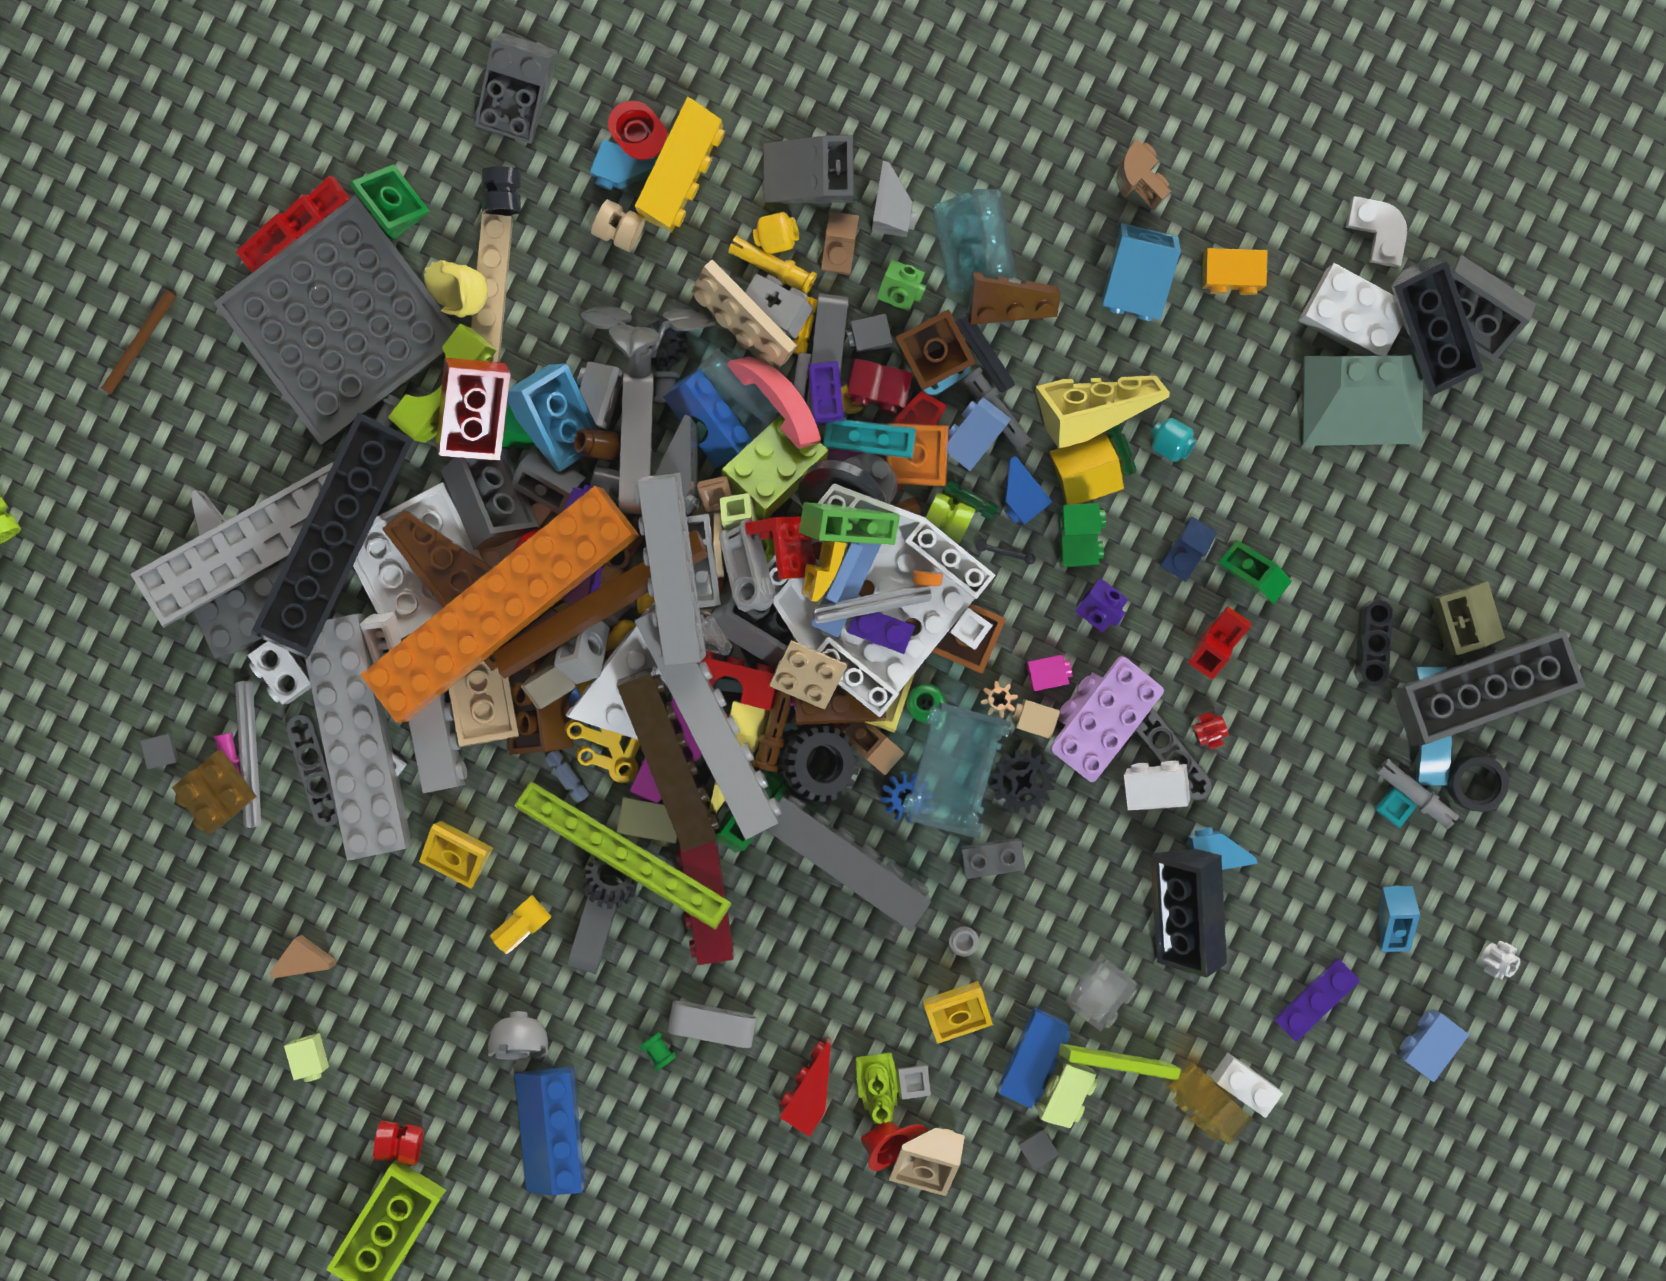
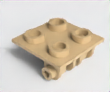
M791 640L782 660L779 661L769 686L825 710L848 664Z

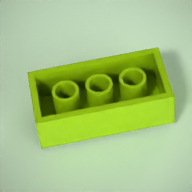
M396 1159L388 1168L326 1270L343 1281H391L446 1192V1189L407 1165L399 1164Z

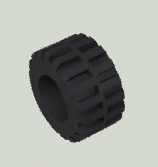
M813 725L805 726V729L798 728L794 731V736L788 735L785 739L788 743L787 746L780 748L779 751L783 753L782 758H777V764L782 765V770H778L779 777L786 779L783 782L784 786L792 789L791 793L796 796L825 802V800H835L837 795L847 793L848 791L845 787L853 786L855 781L851 778L853 774L858 775L859 771L858 768H855V762H859V756L853 755V751L857 749L855 744L848 743L850 738L846 734H840L841 730L836 728ZM820 745L828 753L829 768L821 779L815 781L810 777L806 763L810 752Z

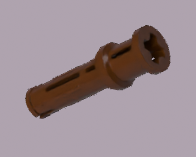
M776 689L765 733H761L758 738L760 745L756 759L752 760V766L777 772L778 766L776 762L780 748L784 747L785 744L782 734L793 696Z

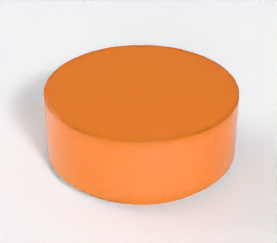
M913 570L912 582L923 586H941L943 573L930 570Z

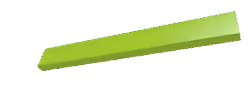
M532 781L514 805L526 815L713 929L717 928L731 906V902Z

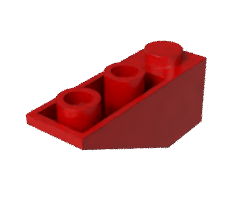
M829 1037L825 1039L824 1043L817 1042L810 1054V1057L813 1058L808 1068L802 1066L794 1079L797 1085L793 1092L787 1091L778 1104V1107L781 1108L779 1118L809 1137L826 1112L831 1039Z

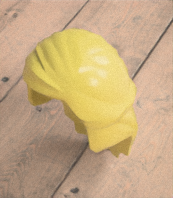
M443 260L432 262L430 267L425 268L424 283L434 299L439 304L445 306L441 309L443 313L462 318L467 315H474L484 307L488 298V287L485 277L477 270L467 265H457Z

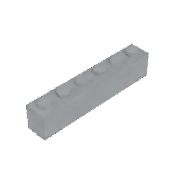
M680 473L643 477L637 481L638 486L634 488V495L637 505L641 504L642 517H639V529L641 535H645L647 547L643 550L645 565L650 566L651 578H648V591L651 597L654 596L656 606L652 610L654 626L659 627L660 638L657 639L658 656L663 657L664 666L701 662L706 656L681 475Z

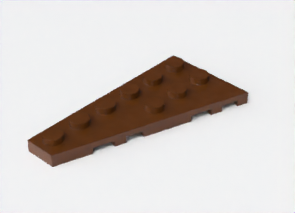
M404 510L382 528L442 608L493 568L408 510ZM550 607L503 646L559 612ZM494 653L484 660L491 671L498 668Z

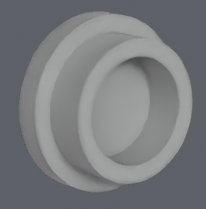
M962 926L956 928L951 933L949 945L955 954L966 957L972 955L977 950L979 938L972 928Z

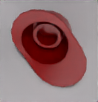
M626 101L617 105L611 111L608 118V129L612 137L631 158L645 160L660 154L668 138V132L664 124L647 105L638 101Z
M891 1122L879 1124L861 1137V1143L869 1155V1168L873 1171H880L894 1164L902 1145L928 1132V1129L924 1125L919 1124L900 1128Z

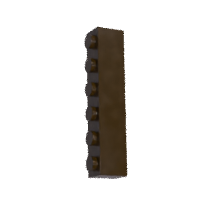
M651 667L618 679L617 689L683 852L717 840V829L721 828L719 819L715 811L710 812L706 802L710 801L707 789L704 784L699 785L695 775L699 774L696 761L693 756L689 758L684 747L688 746V742L683 730H677L673 720L677 718V714L672 702L666 703L662 692L666 691V687L661 674L655 675Z

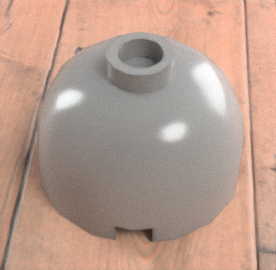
M510 1012V1018L500 1020L491 1030L488 1056L491 1057L496 1053L495 1058L527 1060L530 1053H537V1058L545 1057L548 1055L547 1032L538 1020L528 1018L527 1012Z

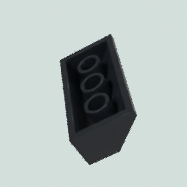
M1429 257L1403 270L1391 287L1428 394L1433 396L1484 369L1447 260Z
M1199 849L1154 853L1150 857L1157 963L1207 978L1227 964L1222 855Z

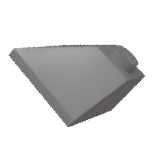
M883 161L872 232L907 237L908 229L914 230L917 212L911 211L913 202L889 162Z
M588 361L586 368L582 367L580 369L577 384L581 385L579 391L596 425L600 429L608 431L623 384L624 373L620 368Z

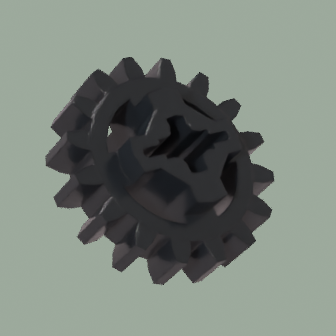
M1018 749L1014 750V757L1012 758L1006 753L1003 754L1005 762L1003 764L995 762V765L999 768L998 773L992 772L990 774L991 777L997 779L996 783L990 785L991 789L999 790L995 795V799L1000 800L1004 798L1003 807L1007 809L1012 804L1014 805L1015 813H1018L1021 807H1024L1027 814L1031 813V805L1041 809L1040 800L1042 798L1047 801L1050 800L1046 791L1055 789V786L1048 783V780L1055 777V774L1046 772L1051 766L1050 763L1041 764L1042 755L1037 754L1032 758V753L1029 749L1026 750L1024 756L1021 755ZM1016 762H1028L1024 768L1013 769L1010 767ZM1038 769L1042 776L1041 787L1036 784L1035 774ZM1025 774H1028L1027 781L1030 782L1027 787L1022 785L1020 788H1017L1018 782L1015 780L1018 775L1023 777ZM1004 775L1009 778L1010 788L1007 793L1003 787ZM1031 793L1034 795L1033 798L1026 801L1017 800L1022 794Z

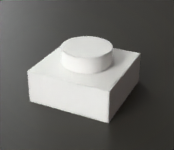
M967 608L950 633L975 650L993 625Z

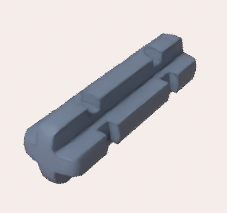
M559 750L551 751L545 756L546 762L550 767H554L555 770L553 772L565 789L570 790L571 793L569 795L574 802H581L588 797L589 792L584 785L581 786L579 784L580 779L568 762L563 761L564 756Z

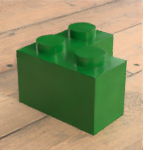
M1100 503L1063 505L1057 508L1060 568L1099 565V559L1104 558L1103 541H1098V534H1101V529L1106 527L1105 510H1100Z

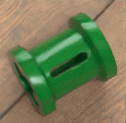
M660 1031L639 1046V1049L641 1051L644 1050L653 1062V1069L655 1071L667 1065L677 1056L675 1052H670L661 1039L662 1034Z

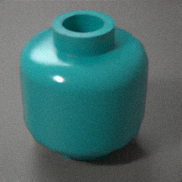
M1174 418L1167 419L1163 424L1158 422L1150 434V438L1153 439V451L1172 462H1177L1181 458L1186 460L1196 444L1193 429Z

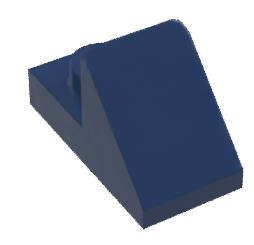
M1191 516L1160 564V567L1181 581L1186 582L1200 559L1207 555L1217 532Z

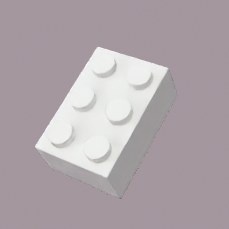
M1335 263L1325 270L1298 320L1362 356H1386L1404 324L1394 295Z

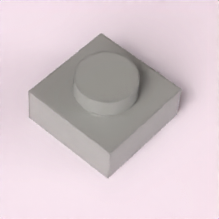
M927 1065L896 1068L900 1099L931 1095Z

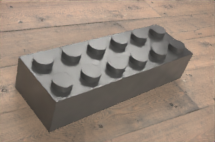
M1563 630L1542 635L1393 688L1391 692L1410 746H1418L1432 743L1584 688L1585 684L1567 633Z
M784 793L777 802L782 811V814L778 815L780 822L766 830L911 931L932 902L928 894V887L915 878L910 882L903 877L905 875L903 873L904 870L893 862L889 861L886 865L880 861L879 853L867 844L860 847L854 842L855 836L843 827L836 830L830 826V818L818 810L812 813L806 809V802L793 793L788 796Z

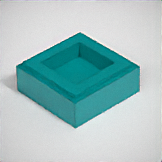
M1392 786L1374 810L1397 828H1400L1418 805L1396 787Z

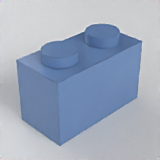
M984 397L978 404L972 401L962 413V416L966 418L960 427L954 424L948 431L947 453L969 471L972 470L1011 420V418Z
M1433 1008L1431 1012H1426L1418 1021L1419 1028L1413 1036L1406 1037L1400 1046L1401 1051L1398 1056L1432 1082H1435L1470 1034Z

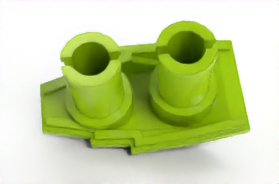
M892 1053L856 1057L858 1095L863 1100L865 1110L869 1111L874 1124L892 1122L894 1106H897V1093L899 1092Z

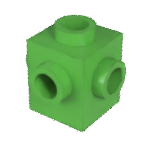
M892 259L882 281L877 299L910 312L914 301L920 303L926 286L921 284L925 272L916 269L912 265H905Z

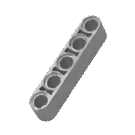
M628 374L623 375L619 509L623 514H642L641 504L637 505L635 501L634 488L638 486L637 481L641 478L651 476L653 375L643 378L632 377Z

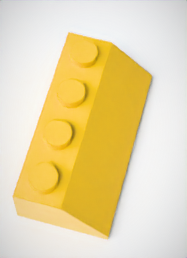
M687 97L635 204L638 214L645 217L646 221L671 233L675 226H681L686 215V211L683 210L688 199L691 201L694 199L699 188V184L696 183L700 173L705 174L712 161V157L709 156L713 146L719 147L725 131L722 130V120L689 97Z

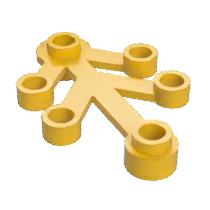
M594 679L577 685V691L580 696L583 695L582 692ZM575 719L566 723L565 732L571 739L583 738L608 747L612 756L611 758L595 753L591 747L584 745L576 751V758L582 765L594 764L608 769L611 778L618 783H627L635 778L638 772V764L634 758L640 747L638 739L630 738L623 752L619 743L622 734L600 728L601 731L584 726ZM579 725L580 729L577 733H570L572 726ZM589 751L591 753L590 757L586 760L581 759L582 753ZM628 765L629 768L626 773H619L621 766Z

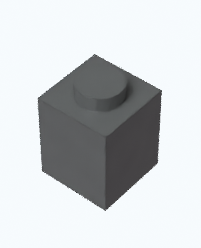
M886 314L851 321V330L846 331L850 348L855 347L857 354L892 347Z

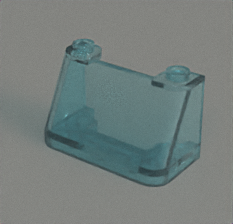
M940 702L936 707L930 709L927 723L930 724L912 793L911 795L907 794L903 811L907 812V818L910 821L979 839L983 824L978 823L979 816L977 813H983L984 808L981 807L992 763L996 749H1001L1002 744L997 743V741L1001 739L1002 735L1008 737L1012 722Z

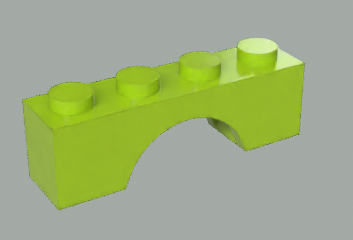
M459 324L442 346L446 358L492 362L493 355L497 352L474 329ZM442 385L432 394L423 397L405 394L388 418L415 441L426 443L437 434Z

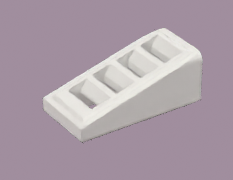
M394 612L372 614L360 623L373 664L387 654L383 653L382 650L389 649L390 651L401 642L398 622ZM385 637V641H381L380 638Z

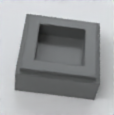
M172 733L140 741L147 770L179 762Z
M1043 1128L1018 1143V1146L1034 1170L1059 1155Z

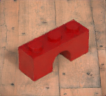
M705 650L706 656L700 663L705 661L713 676V678L709 679L713 689H715V685L721 677L733 676L740 681L743 688L741 704L771 710L776 689L769 685L775 674L773 673L774 667L757 663L756 668L744 666L745 660L731 656L727 657V661L715 659L716 653Z

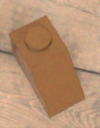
M851 722L836 728L841 730L840 734H846L850 738L848 743L855 744L857 751L884 775L905 754L874 725L865 722Z

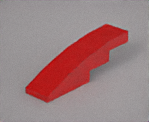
M328 176L309 195H302L283 214H276L236 253L251 273H253L351 198L334 176Z

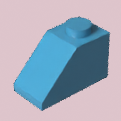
M603 139L590 174L596 180L595 184L607 190H612V187L622 189L648 178L657 160L653 158L645 160L631 158L619 145Z
M1212 827L1196 829L1195 835L1188 836L1190 849H1199L1222 855V870L1257 864L1255 856L1222 833L1213 831Z
M1413 886L1383 887L1378 905L1381 952L1411 951L1420 917Z

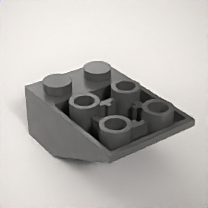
M505 33L495 37L491 42L474 126L531 144L551 85L558 50Z
M853 135L817 136L764 143V204L853 203Z

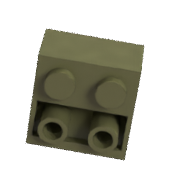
M1488 581L1430 598L1447 655H1460L1486 647L1505 638Z

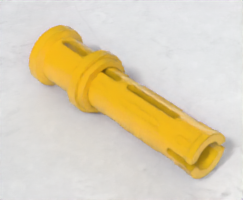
M735 236L733 239L734 244L731 243L728 253L774 275L783 285L788 284L808 295L816 280L817 273L814 271L809 273L796 266L793 260L783 261L741 239L739 236Z

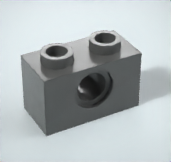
M1018 837L960 846L963 871L966 879L1026 870L1022 843Z

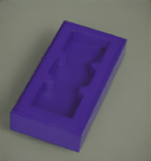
M838 361L808 364L815 423L823 424L844 421Z

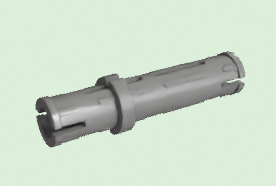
M1389 758L1381 764L1383 767H1379L1376 771L1378 775L1382 776L1420 807L1419 811L1423 814L1428 813L1443 825L1446 830L1454 824L1452 820L1456 821L1459 815L1438 800L1439 796L1436 793L1428 792L1392 763Z

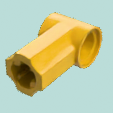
M533 895L512 912L513 915L490 935L495 945L506 954L517 947L530 933H535L552 917Z

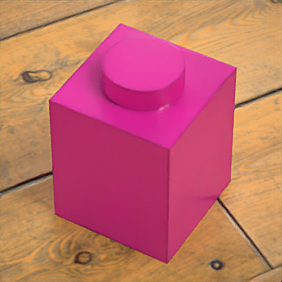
M1063 655L1026 662L1031 691L1069 684L1068 677L1073 676L1069 659L1064 660Z

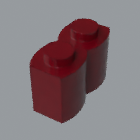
M855 359L851 363L844 397L851 399L850 403L855 406L868 407V404L880 406L879 411L896 414L897 411H902L906 406L912 373Z

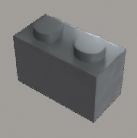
M534 448L519 464L510 486L560 514L564 511L572 488H582L586 477L569 467L556 472L542 452Z

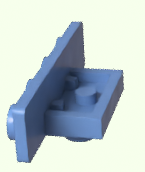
M848 542L836 576L825 592L820 605L857 598L881 544ZM813 618L811 625L838 637L847 618L820 624L816 623Z

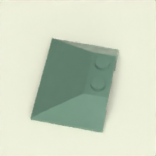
M1415 354L1392 356H1304L1303 446L1422 444L1423 376Z

